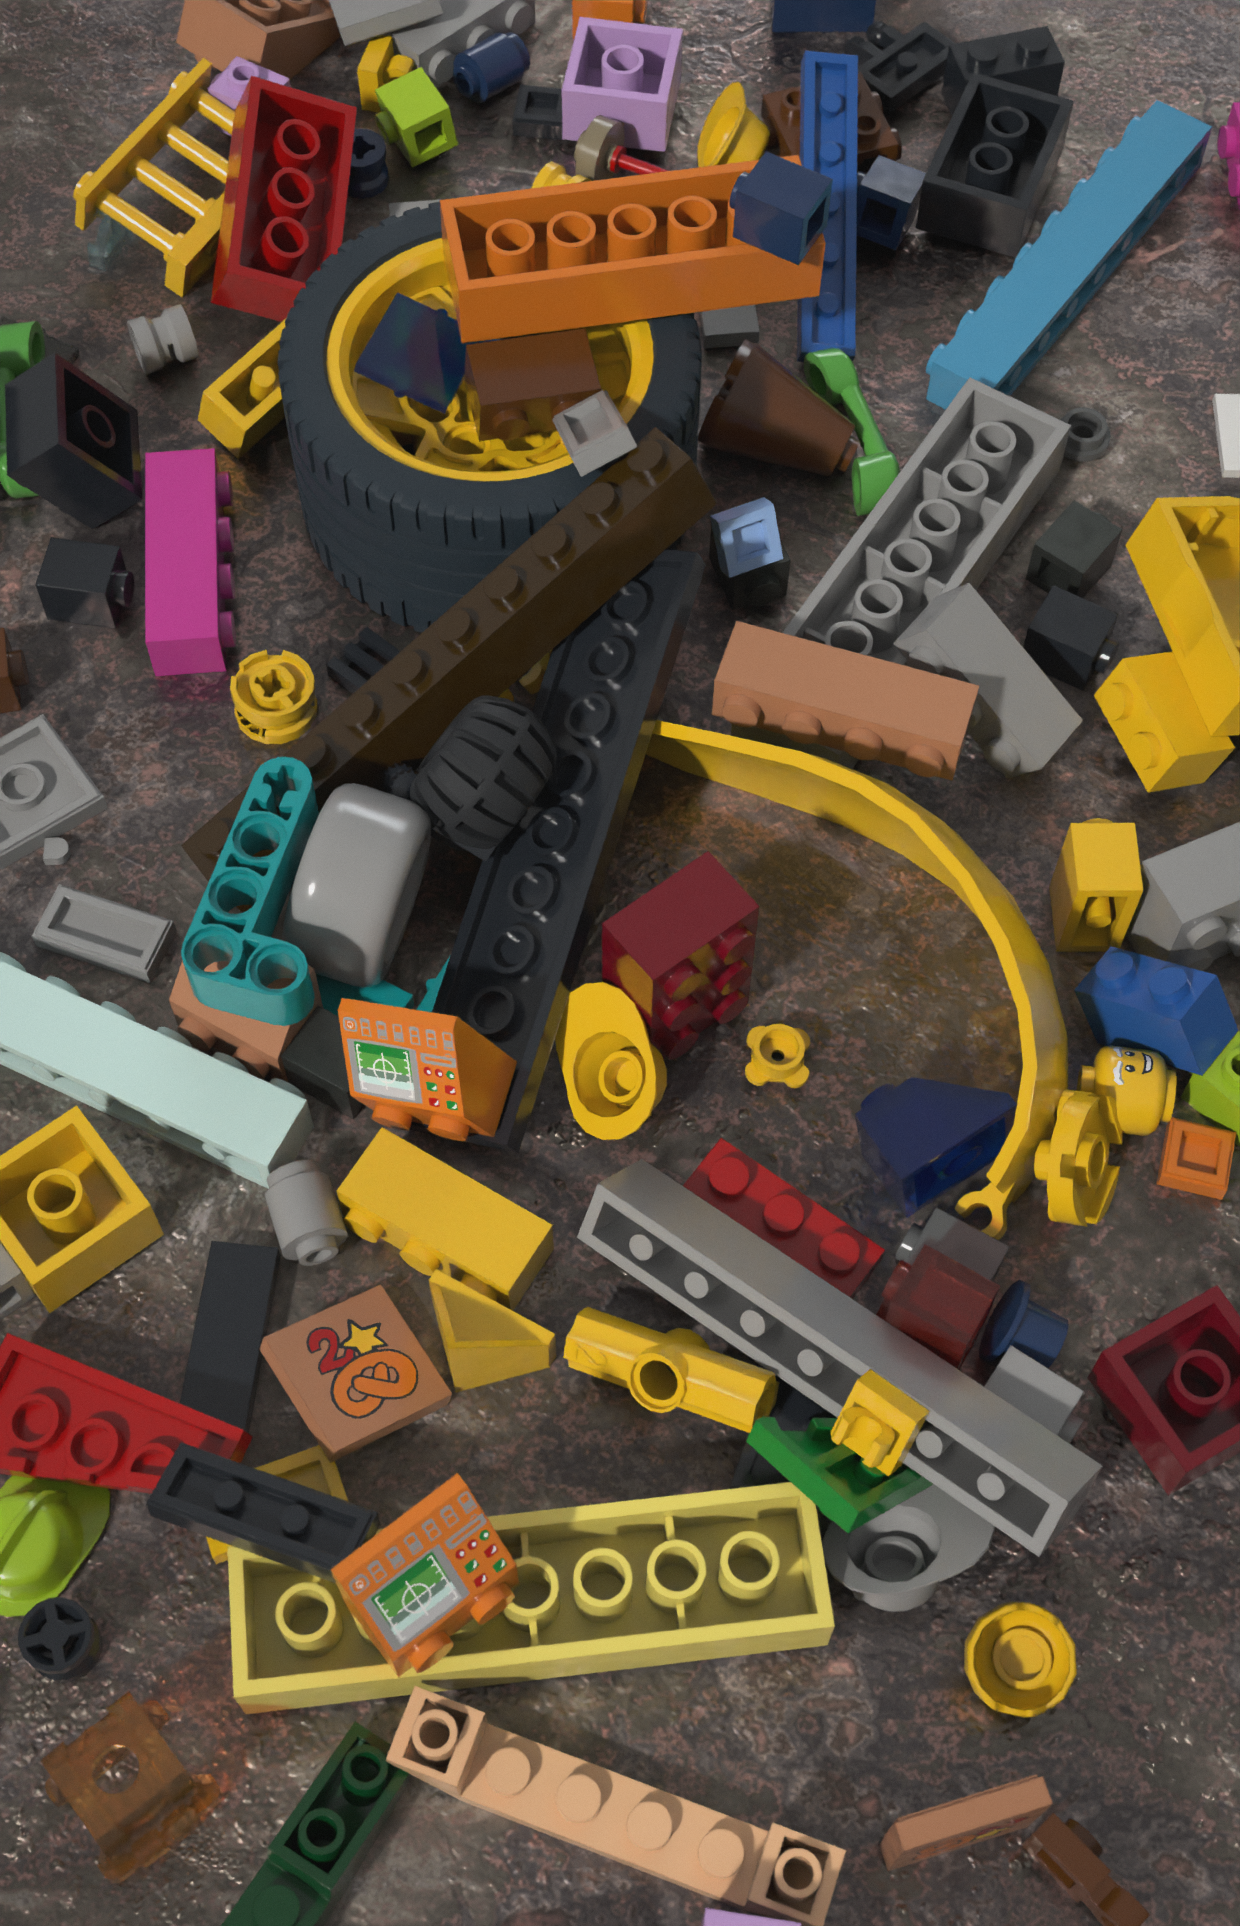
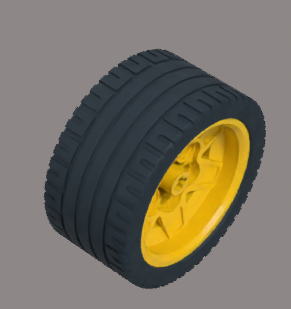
M440 201L428 204V208L420 209L418 206L403 212V216L398 218L393 215L380 221V226L376 228L373 226L368 227L358 233L356 240L349 239L338 248L336 255L332 253L321 263V270H315L305 282L306 289L302 288L293 302L294 307L288 312L285 328L282 330L280 338V350L278 351L279 383L302 513L316 552L320 554L321 560L327 569L334 573V578L344 588H350L351 595L361 603L367 602L369 603V608L381 616L389 615L391 621L404 627L408 625L414 626V631L421 633L623 456L621 455L581 477L558 430L528 434L510 441L500 439L478 440L465 386L466 345L483 343L485 341L461 342L443 255ZM694 313L540 333L541 335L586 329L601 390L608 392L635 443L637 444L656 427L691 457L697 467L702 348L697 321L694 319ZM412 444L415 455L408 453L401 446ZM685 533L665 550H677V545L681 544Z

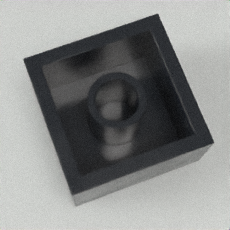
M55 352L5 384L7 476L91 529L96 528L143 499L137 409Z

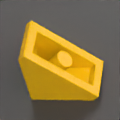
M435 1269L428 1281L456 1393L550 1368L556 1358L555 1333Z

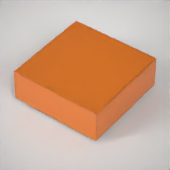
M1171 1117L1166 1126L1156 1184L1222 1200L1228 1189L1236 1132Z

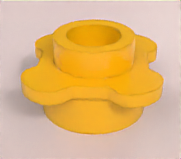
M772 1024L766 1027L757 1026L749 1031L746 1042L752 1051L751 1062L745 1067V1076L750 1083L756 1086H763L767 1082H783L790 1088H799L808 1081L809 1070L804 1065V1054L810 1047V1037L804 1030L792 1028L785 1024ZM781 1053L784 1059L775 1061L772 1059V1054Z

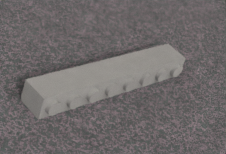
M643 1159L597 1184L577 1236L585 1244L763 1367L774 1372L776 1376L837 1418L856 1380L869 1369L877 1373L930 1411L903 1463L1038 1557L1074 1520L1102 1468L1101 1464Z

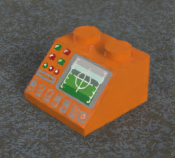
M346 998L341 999L338 1016L350 1096L373 1110L371 1117L373 1121L404 1131L410 1130L412 1122L426 1124L430 1132L456 1141H466L468 1133L495 1137L516 1068V1060L457 1016Z
M458 1473L331 1569L346 1607L398 1677L412 1666L417 1673H421L436 1664L454 1646V1642L450 1638L454 1633L472 1619H475L479 1625H482L497 1616L512 1602L515 1595L511 1589L519 1583L516 1563Z

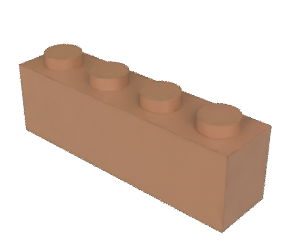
M736 621L714 680L712 715L724 718L739 727L761 728L786 735L789 739L798 743H816L845 751L852 757L860 760H878L907 768L919 776H937L953 781L972 719L979 685Z

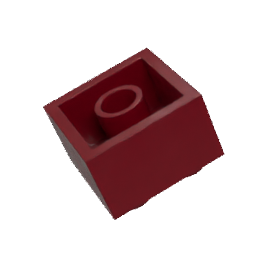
M1218 1285L1102 1351L1087 1378L1168 1496L1240 1453V1315Z

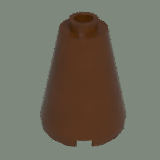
M745 339L724 376L726 379L718 395H715L698 434V442L709 449L826 477L831 476L835 467L846 472L860 443V440L851 436L856 425L760 345Z

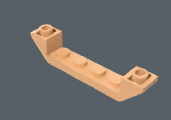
M414 1686L386 1757L388 1763L463 1802L738 1909L779 1920L802 1923V1926L824 1925L846 1853L844 1849L773 1822L769 1831L495 1727L487 1723L485 1712Z

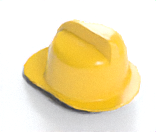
M733 82L724 89L707 116L698 142V167L760 160L765 153L764 151L769 141V129L746 106L744 88L740 82Z
M606 982L585 983L570 992L555 1037V1043L574 1119L586 1133L601 1140L623 1139L638 1131L662 1100L667 1086L666 1065L662 1054L650 1043L644 1019L637 1005L621 988Z

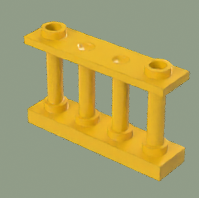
M204 57L189 73L183 71L176 77L167 97L95 173L88 171L81 177L73 193V198L76 200L75 225L85 231L101 212L107 214L164 253L163 259L167 262L164 286L182 298L216 261L225 191L217 200L214 198L205 200L149 161L166 144L226 185L229 161L181 129L186 121L197 111L232 135L235 111L208 93L212 63ZM133 178H136L195 218V224L186 234L179 232L175 235L117 195Z

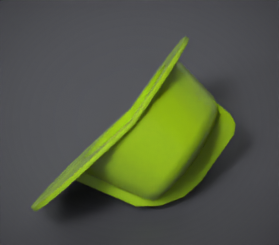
M11 1476L0 1489V1615L5 1617L25 1616L34 1605L48 1598H57L62 1593L101 1537L110 1517V1493L108 1488L20 1476Z

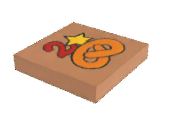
M381 1284L265 1336L260 1346L261 1353L330 1463L447 1406L452 1396V1392Z
M1036 1774L899 1817L884 1835L879 1847L887 1871H891L1029 1827L1053 1803L1043 1776L1038 1778Z

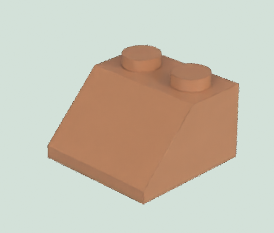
M182 960L169 998L178 1025L177 1031L192 1046L202 1051L208 1052L213 1047L235 1058L247 1068L249 1074L262 1080L265 1077L269 1079L277 1078L288 1082L281 1055L317 1005L323 1008L315 969L308 965L315 994L313 1008L298 1023L281 1026L213 1009L200 1003L193 994ZM218 961L211 963L204 971L216 972L228 966L229 962ZM291 978L277 979L270 983L268 988L278 990L286 988L294 980Z

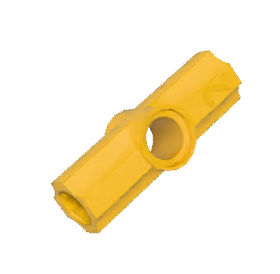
M587 1306L576 1315L575 1322L566 1336L563 1358L568 1360L570 1368L630 1389L632 1396L637 1402L653 1412L664 1413L679 1407L750 1433L755 1421L761 1417H769L776 1404L779 1382L776 1381L774 1372L710 1350L705 1340L690 1329L676 1328L664 1334ZM665 1364L669 1365V1367L674 1371L676 1376H674L667 1369Z

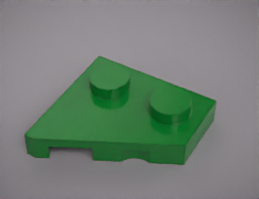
M761 1417L755 1421L746 1440L751 1447L814 1502L826 1517L835 1521L847 1533L852 1532L933 1484L904 1463L890 1476H887L876 1467L869 1468L863 1463L864 1458L843 1443L838 1445L832 1441L830 1432L837 1418H812L806 1431H782L775 1417Z

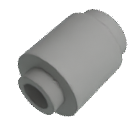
M312 1160L294 1161L275 1169L267 1177L269 1189L265 1193V1200L283 1257L289 1260H299V1263L304 1266L317 1265L332 1259L338 1254V1247L345 1242L348 1233L329 1176L326 1173L320 1172L318 1163Z

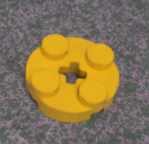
M1070 1089L1062 1092L1058 1101L1057 1121L1051 1140L1043 1139L1039 1143L1034 1160L1036 1178L1047 1181L1048 1217L1050 1221L1088 1227L1087 1223L1096 1225L1105 1216L1114 1196L1120 1166L1108 1165L1110 1143L1122 1145L1123 1134L1118 1121L1117 1103L1114 1098Z

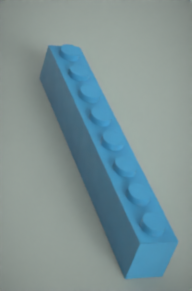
M1159 100L1154 102L1142 118L1135 116L1128 124L1119 145L1116 148L1108 147L1102 154L1095 173L1089 180L1082 178L1076 184L1065 208L1061 212L1054 210L1050 214L1034 244L1027 242L1021 248L1014 261L1012 270L1006 277L999 275L995 278L986 293L982 305L976 311L970 309L965 313L953 339L947 345L941 343L935 348L926 366V373L930 375L926 400L946 410L969 377L1011 396L1201 167L1212 126Z

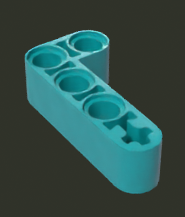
M293 757L270 759L262 764L254 774L181 949V957L193 994L200 1003L213 1009L281 1026L295 1024L304 1019L313 1008L315 999L305 954L297 946L271 937L294 882L307 841L319 815L310 770L303 762ZM276 806L279 807L281 817L278 816ZM274 850L268 856L253 857L259 851ZM236 906H252V908L243 913H228ZM218 961L229 962L228 966L216 972L204 971L211 963ZM291 978L294 980L286 988L279 990L268 988V985L277 979Z

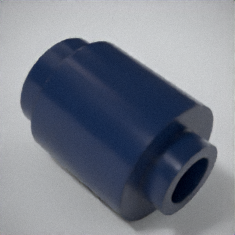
M498 32L457 54L454 59L453 80L456 88L464 97L476 103H483L522 80L524 73L530 67V56L527 47L515 33L508 32L503 34Z

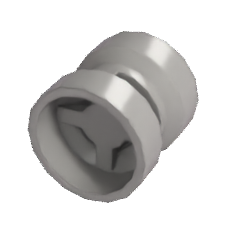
M181 304L163 309L161 316L149 319L141 316L127 321L132 344L146 375L162 370L166 362L174 359L184 363L199 358L196 340Z

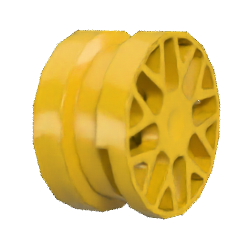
M263 650L249 655L239 663L240 669L236 676H231L230 692L235 705V718L240 729L248 737L264 744H284L298 739L311 728L317 717L318 701L315 696V678L306 661L299 655L283 650L282 655H268L267 650ZM247 720L250 722L248 725L243 724ZM259 729V734L253 733L251 731Z

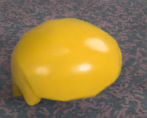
M1029 1602L1002 1603L979 1616L965 1640L964 1670L974 1692L991 1709L1013 1716L1031 1718L1043 1714L1047 1709L1053 1708L1065 1699L1077 1675L1076 1646L1061 1620L1047 1609Z

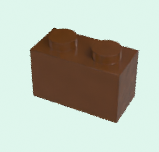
M586 329L466 345L465 386L479 441L493 439L510 441L528 434L556 431L557 428L552 420L555 415L601 391Z

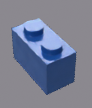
M1112 946L1074 989L1098 1044L1155 1051L1163 1057L1166 1065L1203 1076L1239 1030L1217 975Z

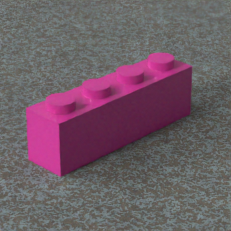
M215 448L145 453V643L155 676L226 671V648L236 647L234 615L232 611L225 612V599H235L234 574L232 564H224V552H234V536L231 517H223V507L233 506V490L230 472H220Z

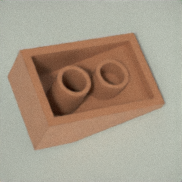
M185 0L176 43L195 54V59L198 62L204 57L212 63V68H217L221 72L238 56L291 80L338 40L341 34L328 0Z

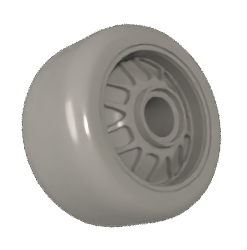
M354 783L337 787L328 797L317 817L304 849L290 893L282 931V940L297 946L305 954L307 964L315 969V974L361 988L375 986L383 980L404 936L427 865L433 838L431 836V820L428 814L419 805L410 800Z

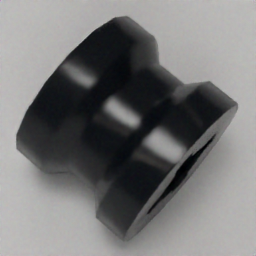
M64 1597L48 1598L34 1605L24 1616L18 1630V1646L23 1658L45 1679L56 1683H69L86 1676L97 1664L102 1652V1635L97 1623L76 1601ZM78 1636L79 1639L73 1641L71 1647L67 1650L68 1655H66L65 1648L70 1643L71 1638Z

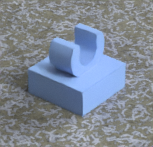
M765 497L710 515L720 570L729 578L783 559L774 504Z

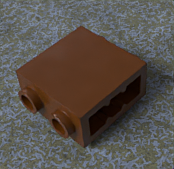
M858 72L857 174L859 171L868 173L879 155L893 161L899 160L902 156V144L896 128L889 127L883 115L882 103L878 93L875 91L871 92L861 72ZM801 86L762 95L760 120L769 129V141L765 151L776 156L799 155L800 158Z

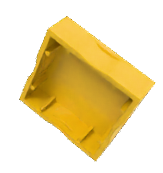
M1231 496L1156 498L1125 546L1210 736L1240 735V498Z

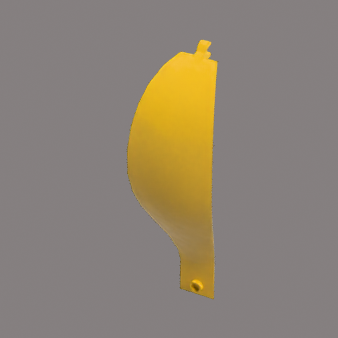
M552 650L531 668L530 672L519 681L530 694L539 692ZM656 720L646 755L682 771L758 795L842 825L894 850L951 888L982 922L996 948L1017 1008L1023 1070L1014 1125L992 1167L986 1174L991 1183L981 1191H973L964 1195L957 1202L955 1210L960 1216L966 1218L975 1209L988 1207L992 1213V1220L989 1226L982 1229L981 1232L996 1240L1001 1239L1007 1230L1006 1209L1011 1201L1014 1203L1035 1178L1034 1160L1037 1147L1043 1139L1051 1140L1057 1121L1058 1101L1062 1092L1068 1089V1037L1050 966L1013 895L953 829L888 783L828 759L802 751Z

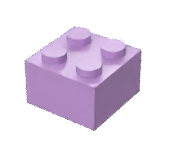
M580 17L562 87L563 139L578 141L581 133L587 130L592 120L598 115H603L623 123L625 129L623 147L665 152L681 81L683 29Z

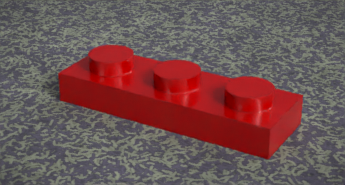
M723 1138L719 1139L683 1184V1187L851 1299L855 1297L883 1259L885 1249Z

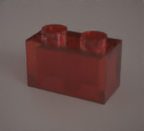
M924 1244L913 1265L902 1259L900 1260L883 1290L882 1297H884V1300L876 1315L960 1370L982 1331L1000 1285Z

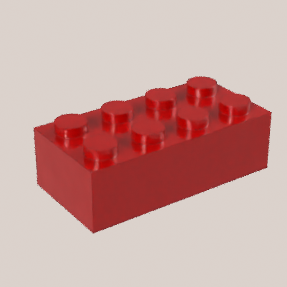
M251 75L234 114L211 303L282 322L286 319L289 310L294 307L293 302L302 288L306 289L305 282L315 270L320 271L321 263L332 253L335 255L338 253V248L342 245L357 107Z

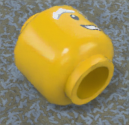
M1110 1045L1100 1049L1095 1056L1093 1066H1080L1076 1090L1114 1098L1117 1103L1118 1121L1123 1133L1146 1136L1156 1130L1160 1121L1169 1122L1171 1120L1176 1096L1177 1077L1175 1070L1166 1069V1063L1158 1052Z

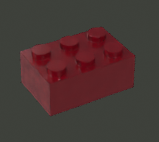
M709 851L602 923V982L621 988L635 1002L644 1019L650 1043L658 1049L663 1059L668 1057L670 1060H674L685 1054L696 1043L699 1033L716 1021L720 1024L731 1021L743 1011L749 1001L760 906Z

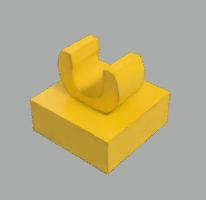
M381 35L370 39L357 68L362 110L380 113L375 89L411 72L413 68V59L404 55L394 56L393 38L390 36Z
M869 1369L856 1380L830 1432L832 1435L831 1439L838 1445L843 1443L864 1458L863 1463L869 1468L876 1467L887 1476H890L903 1464L930 1411Z

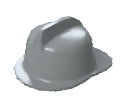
M932 1484L929 1488L850 1533L843 1530L835 1521L831 1522L822 1540L825 1565L834 1579L853 1591L854 1597L857 1600L865 1601L873 1608L887 1612L909 1611L922 1606L937 1591L940 1581L954 1577L974 1566L989 1549L995 1532V1526Z

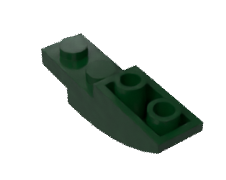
M357 1722L353 1723L268 1846L266 1861L221 1926L325 1925L369 1853L412 1776L386 1761L391 1744Z

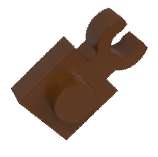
M1053 1812L1022 1844L1023 1848L1077 1903L1082 1901L1092 1911L1102 1926H1141L1150 1914L1139 1901L1108 1875L1111 1870L1099 1859L1103 1854L1101 1845L1086 1828L1074 1819L1068 1818L1064 1823Z

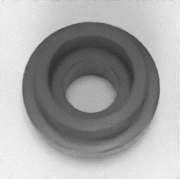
M1079 407L1070 410L1060 419L1071 425L1064 452L1065 457L1074 461L1087 462L1098 459L1107 451L1111 434L1107 421L1101 413L1091 408Z

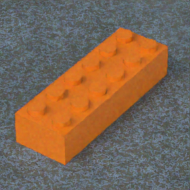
M799 155L781 157L802 166ZM759 160L440 200L443 255L462 343L817 297L820 294L826 242L822 232L801 263L796 265L733 238L735 209H732L729 204L731 192L741 173H750Z

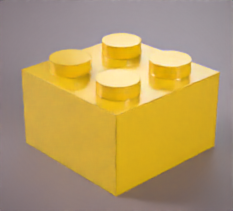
M77 1105L0 1156V1243L49 1313L164 1235L151 1204Z

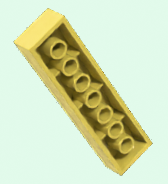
M791 1482L487 1517L517 1565L519 1583L511 1589L515 1595L514 1599L490 1621L479 1625L475 1619H472L450 1637L454 1642V1646L432 1667L417 1673L412 1666L400 1677L396 1675L346 1607L336 1583L240 1548L227 1546L234 1699L245 1714L405 1696L412 1694L414 1686L430 1692L827 1646L835 1627L816 1504ZM378 1529L375 1535H377L383 1529Z

